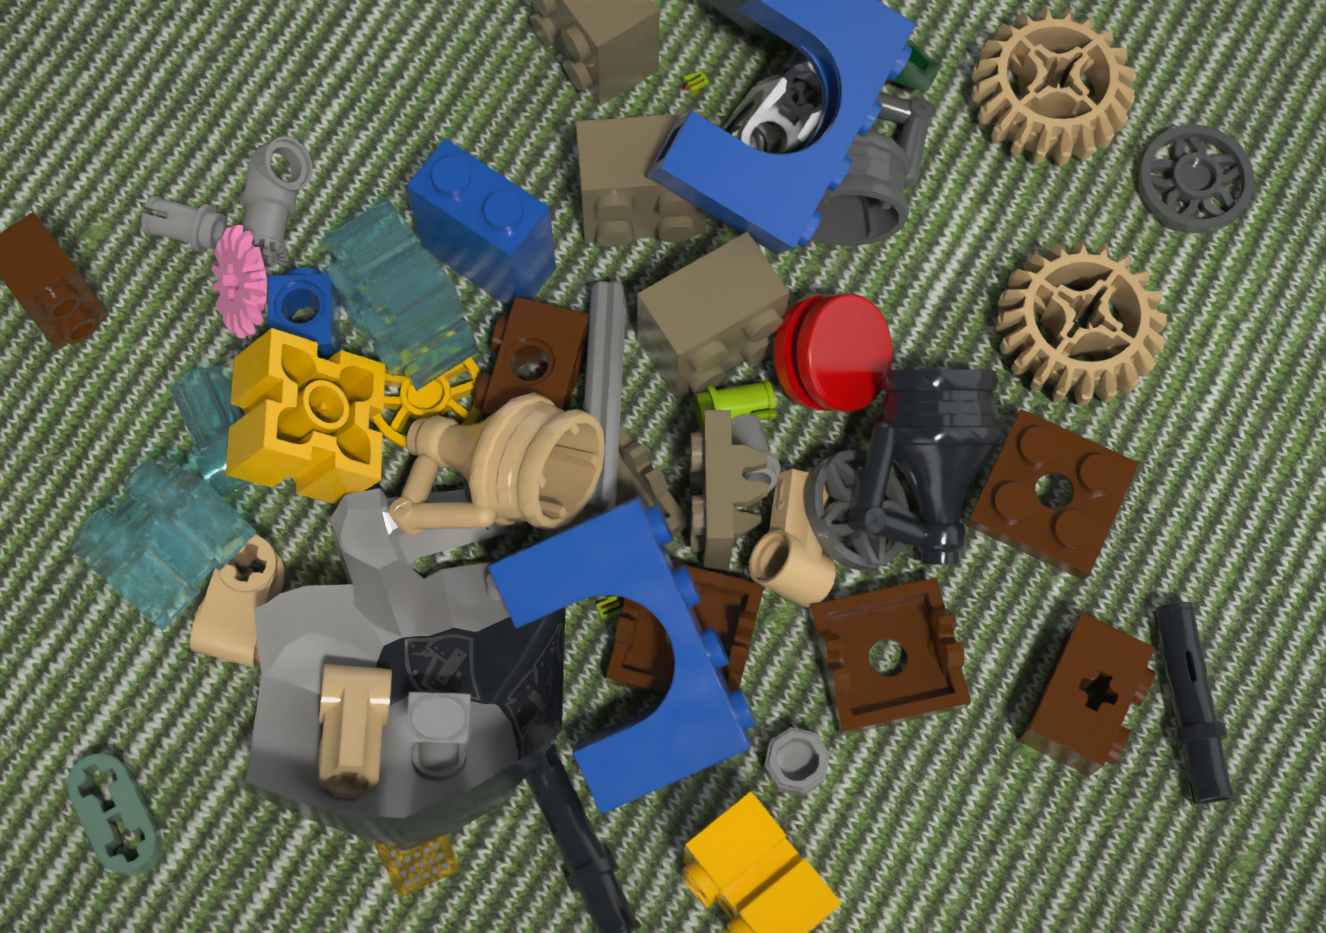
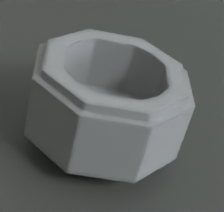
M791 727L770 740L763 770L777 791L802 797L823 784L830 753L817 733Z

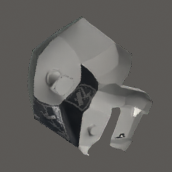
M468 483L463 490L430 493L426 503L472 502ZM379 488L344 495L330 519L337 552L348 585L304 586L281 593L266 604L254 608L262 676L246 782L234 778L236 785L242 790L313 822L406 851L455 832L498 808L537 765L562 731L566 607L516 628L489 571L488 566L493 562L441 569L423 579L413 570L419 557L499 536L508 531H513V524L501 527L494 523L486 528L422 529L419 533L408 536L399 529L389 516V507L400 497L386 498ZM324 664L392 669L386 729L382 728L377 791L365 793L358 799L333 797L331 792L318 787L319 748L323 732V724L318 723Z

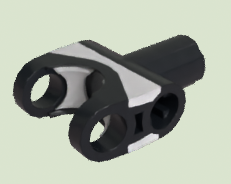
M794 47L776 72L764 76L754 85L722 129L731 135L739 129L737 138L751 146L750 138L751 134H753L758 143V150L775 154L780 149L778 154L795 153L818 125L822 112L821 85L810 61Z

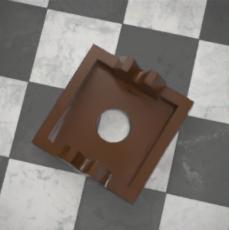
M1020 409L990 470V474L981 489L966 526L1085 581L1092 571L1139 462ZM1047 474H1058L1066 478L1073 490L1071 502L1061 509H1051L1044 506L1038 500L1035 491L1036 483L1041 477Z
M672 562L675 569L684 566L682 564ZM686 566L695 582L702 601L692 606L703 631L714 627L724 646L729 664L720 669L732 692L740 688L764 586ZM624 598L623 612L617 624L615 644L606 674V683L662 696L669 687L675 671L674 650L667 643L666 629L660 620L647 608L633 600Z
M937 577L810 606L809 613L841 736L967 708L971 704L962 670L964 665V647L961 641H956L954 633L956 618L949 608H945ZM892 640L903 647L907 655V664L900 674L886 677L873 670L869 662V652L877 642Z

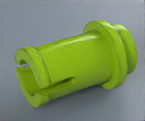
M769 380L716 390L713 385L705 387L703 393L694 394L693 397L695 417L700 431H703L705 410H731V419L742 414H752L759 417L760 420H773L776 418L775 409H771L776 408V401Z

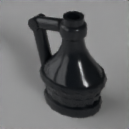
M968 369L885 370L880 380L883 390L887 391L881 422L876 424L872 431L857 505L849 511L848 525L855 532H865L916 547L920 550L921 564H959V551L965 547L966 543L965 526L959 522L964 498L974 478L988 461L995 447L998 444L1004 443L1007 436L1004 427L1000 426L993 391L997 390L999 383L997 371ZM892 461H894L910 482L918 502L921 522L882 510Z

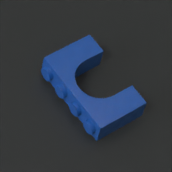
M743 0L738 9L740 13L796 47L813 66L822 90V112L814 134L798 152L771 154L747 145L691 111L677 120L647 177L743 234L748 231L755 242L775 254L795 249L796 245L805 246L821 221L822 214L816 208L827 189L834 191L839 186L851 166L852 158L847 156L846 153L857 134L860 136L865 135L880 113L882 103L876 100L881 88L886 79L893 81L900 74L912 52V48L907 46L906 42L916 24L879 0Z
M642 495L505 555L488 566L516 628L579 600L592 596L614 595L633 600L647 608L660 620L670 637L674 650L675 671L669 687L661 698L646 710L579 739L573 751L601 814L749 750L751 735L748 729L757 725L752 708L742 688L731 692L720 668L729 664V659L715 628L710 627L703 631L692 606L702 601L688 568L684 565L675 569L664 545L674 541L665 516L658 504L647 508Z

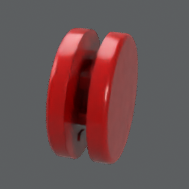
M843 293L809 295L795 302L787 310L782 318V325L777 329L774 342L775 369L781 386L787 395L798 405L817 411H855L866 407L874 401L883 389L880 381L882 373L885 370H890L892 363L891 335L886 320L879 309L863 296Z

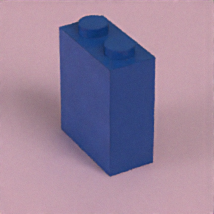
M445 138L406 186L422 249L510 309H512L515 296L532 300L556 270L550 207Z

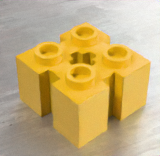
M271 328L234 358L231 404L241 407L245 412V416L229 427L225 475L272 488L287 477H291L296 483V494L339 505L344 495L363 492L381 480L383 433L369 429V419L384 410L385 364L343 350L325 360L317 357V342Z
M749 792L685 844L683 862L686 866L683 868L684 874L681 877L690 891L706 909L716 902L732 921L727 924V928L724 930L725 933H809L829 917L842 903L806 858L803 859L786 839L787 835L752 792Z

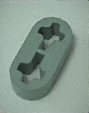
M95 753L77 762L69 774L67 790L97 858L104 867L122 876L135 877L147 873L157 864L162 855L163 839L133 773L127 765L108 754ZM98 770L109 777H117V780L108 786L109 793L116 806L108 810L102 799L95 795L87 796L86 791L95 785L92 775ZM120 820H123L125 827L136 835L144 834L145 840L137 845L139 856L133 861L122 854H114V849L122 844V838L115 825Z

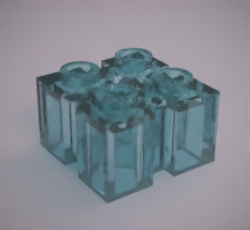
M388 198L322 238L333 263L325 267V271L339 294L345 300L341 304L346 314L360 334L368 331L375 341L372 344L374 351L380 361L385 364L386 370L392 377L402 371L414 389L418 391L479 352L470 324L461 314L464 309L454 282L427 248L423 249L417 241L414 231Z
M161 454L155 461H147L131 473L124 484L125 492L129 496L112 513L106 508H102L94 512L83 522L77 532L79 539L69 549L122 598L140 611L160 630L164 631L201 592L196 586L211 570L215 568L220 572L257 532L202 478L187 469L183 470L177 463Z

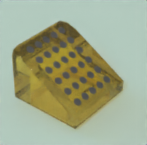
M447 835L406 851L374 842L399 898L462 870Z

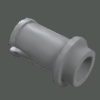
M154 195L149 198L145 207L156 211L157 216L143 213L141 223L145 234L159 235L190 243L194 251L202 253L208 249L215 250L227 225L225 215L217 213V209L213 205L204 204L200 208L164 200L162 197Z
M752 414L736 416L731 419L732 445H747L767 455V468L745 472L742 476L747 480L752 479L768 483L769 492L777 483V476L780 475L781 467L778 458L769 451L763 422L760 421L759 417Z

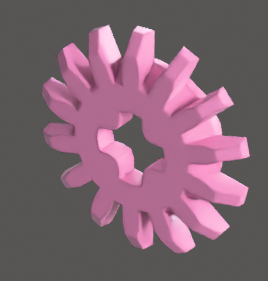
M234 225L223 231L214 251L217 260L212 264V272L218 276V282L212 284V289L214 292L220 293L216 302L217 310L220 315H223L222 320L227 329L233 331L237 338H246V335L254 336L256 334L254 323L262 324L263 316L261 313L267 300V276L261 256L262 253L259 246L255 247L252 245V232L250 230L243 232V225Z

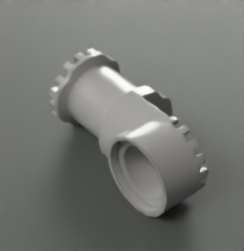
M285 136L275 138L258 147L250 155L251 161L248 162L245 190L240 196V204L245 210L242 223L243 232L248 230L252 232V245L260 247L264 265L267 260L270 266H276V264L283 265V262H287L288 250L284 245L287 218L295 213L298 190L304 188L310 182L313 173L312 161L305 147L294 138ZM273 152L285 157V160L289 163L292 175L289 183L283 182L273 173L270 163Z

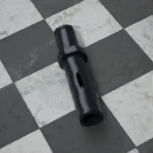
M1178 602L1160 606L1153 611L1178 727V729L1172 731L1174 746L1182 747L1192 802L1194 805L1229 800L1234 797L1222 745V740L1228 736L1225 723L1217 721L1193 603Z
M551 744L525 779L569 870L570 876L565 880L571 893L579 892L598 933H633L641 927L639 920H636L614 874L619 870V866L613 855L606 857L584 811L582 802L578 798L557 754L558 750L555 744Z

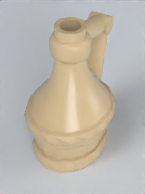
M537 393L512 398L483 422L469 426L460 425L454 419L442 416L418 419L410 426L407 434V448L412 455L418 456V458L413 463L401 497L395 500L389 507V516L399 529L408 536L415 535L422 529L486 528L494 523L502 527L516 522L527 521L532 526L541 527V529L545 530L556 529L569 524L587 504L600 477L605 453L603 429L593 415L579 409L563 411L556 407L549 398ZM451 466L457 469L466 479L471 492L472 502L426 503L437 476L438 468Z

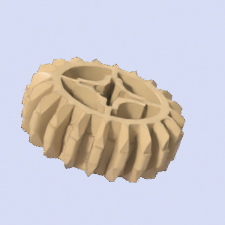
M1045 6L1037 13L1035 21L1024 12H1021L1014 19L1012 27L1002 23L996 29L993 40H987L983 44L978 57L980 61L975 64L971 76L972 83L975 84L971 94L972 105L981 107L978 114L979 126L995 125L991 134L993 144L1006 139L1013 142L1010 150L1012 158L1021 154L1023 149L1034 152L1032 157L1035 166L1044 161L1046 154L1053 155L1058 166L1061 168L1064 164L1068 163L1071 154H1074L1079 160L1084 162L1087 158L1091 157L1095 148L1103 151L1104 148L1110 145L1114 134L1122 131L1128 119L1127 112L1131 109L1135 99V91L1131 89L1135 79V69L1124 66L1128 58L1126 55L1127 48H1110L1114 39L1113 29L1097 34L1093 31V16L1083 21L1082 24L1073 22L1070 8L1061 14L1060 19H1053ZM1009 70L1018 77L1017 84L1025 93L1021 100L1015 96L1010 87L1007 71ZM1083 74L1087 76L1095 90L1097 105L1088 97L1090 90L1081 81Z
M1082 239L1073 243L1069 255L1057 242L1048 248L1045 258L1034 253L1027 258L1024 265L1025 270L1017 269L1013 271L1007 283L1009 289L1002 292L998 301L999 309L1004 313L999 314L995 322V328L997 332L1007 335L1000 344L1001 354L1019 355L1011 368L1013 375L1024 374L1027 371L1034 374L1035 376L1030 383L1032 392L1042 389L1044 383L1054 387L1052 393L1054 403L1062 402L1068 391L1074 392L1079 407L1088 405L1092 399L1093 392L1104 404L1114 399L1117 394V388L1125 393L1131 392L1139 383L1138 376L1149 375L1155 366L1153 356L1159 355L1165 344V338L1159 332L1167 324V314L1155 310L1162 301V291H1145L1143 289L1150 279L1149 270L1138 272L1134 275L1127 269L1131 263L1130 253L1120 257L1117 262L1107 258L1109 254L1107 243L1100 245L1095 254H1088ZM1065 286L1084 287L1088 290L1074 291ZM1108 301L1115 306L1121 315L1126 333L1121 331L1123 324L1111 315ZM1089 309H1093L1087 321L1086 329L1079 327L1074 336L1069 338L1068 334L1075 324V318L1082 319ZM1034 311L1042 316L1040 322L1051 330L1054 338L1052 347L1041 335L1036 325ZM1077 354H1087L1098 361H1079L1070 357Z

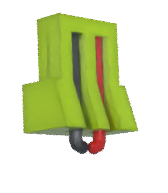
M702 70L693 75L690 74L683 77V87L692 96L699 93L701 88L709 84V80Z
M613 595L607 598L608 600L596 604L601 620L611 617L616 618L622 615L624 601L622 599L618 600L617 596Z

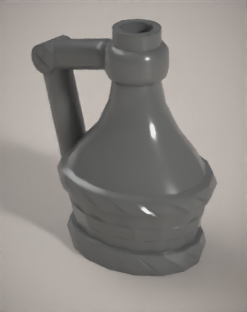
M879 92L876 100L882 103V108L878 117L903 124L901 144L899 146L894 140L884 136L873 127L865 135L860 136L857 134L846 153L847 156L852 158L851 166L839 186L834 191L827 189L816 208L822 214V218L811 240L828 245H865L890 238L903 229L910 211L903 191L904 188H910L918 181L929 119L934 111L932 104L928 100L916 98L913 101ZM817 126L814 128V130L811 132V134L807 137V139L802 143V145L798 148L796 152H798L802 147H804L806 143L811 139Z

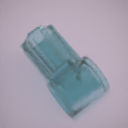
M220 366L212 368L199 367L181 375L180 380L170 387V390L195 444L191 451L215 500H218L253 484V482L225 475L229 427L243 417L240 407L231 404L232 387L227 376L225 377Z

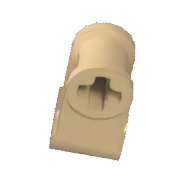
M242 534L233 537L223 545L218 554L217 563L206 596L202 600L193 622L190 635L191 651L253 668L260 664L254 608L266 604L281 594L286 580L284 562L266 539L254 534ZM258 557L266 568L263 573H251L247 581L239 570L242 565L253 566Z

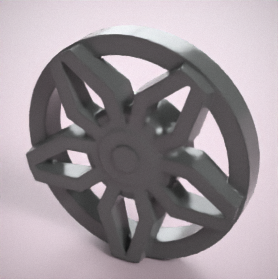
M1183 125L1167 130L1150 144L1139 166L1138 185L1145 204L1162 221V225L1173 231L1209 233L1230 225L1246 208L1253 194L1254 172L1251 161L1244 149L1226 133L1203 125ZM1200 140L1217 146L1226 155H1213L1212 157L1207 155V151ZM1184 141H1186L1192 153L1183 154ZM1175 142L1173 160L1153 161L1154 156L1162 148ZM1236 166L1223 175L1221 167ZM1165 172L1171 176L1170 179L1165 180L1151 173ZM1240 175L1241 192L1238 202L1235 204L1229 190L1225 186ZM1155 189L1160 192L1173 191L1168 194L1164 204ZM1214 197L1219 200L1224 211L1214 206L1210 199ZM1179 199L1187 202V209L1181 214L1174 211L1175 202ZM1199 204L1202 213L1210 218L1196 219L1190 217L1196 213Z
M846 450L824 459L812 472L806 490V511L817 541L830 557L851 569L870 570L892 561L898 556L905 544L889 540L886 545L885 538L865 532H855L849 527L847 521L848 514L857 505L868 453L859 450ZM846 463L859 466L862 469L857 473ZM890 470L886 489L888 500L884 501L882 510L914 520L913 514L909 512L904 491L898 479ZM826 482L833 500L824 511L823 490ZM834 520L836 525H830V523ZM836 536H851V541L858 554L847 549Z

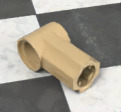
M790 469L781 472L777 476L769 533L765 534L754 547L749 561V573L752 580L802 607H810L813 604L820 603L828 595L834 584L836 569L832 558L822 553L823 548L817 541L807 516L806 490L812 472ZM826 482L823 490L824 511L828 507L829 489Z
M324 664L318 723L323 724L318 760V787L328 790L332 793L333 797L358 799L365 793L377 791L382 728L386 729L392 669Z

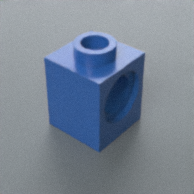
M296 268L289 270L286 275L268 276L267 331L273 328L317 342V357L325 360L339 352L340 295L332 274L322 273L312 268ZM310 307L319 310L317 315L307 323L297 324L290 322L293 315L303 308Z

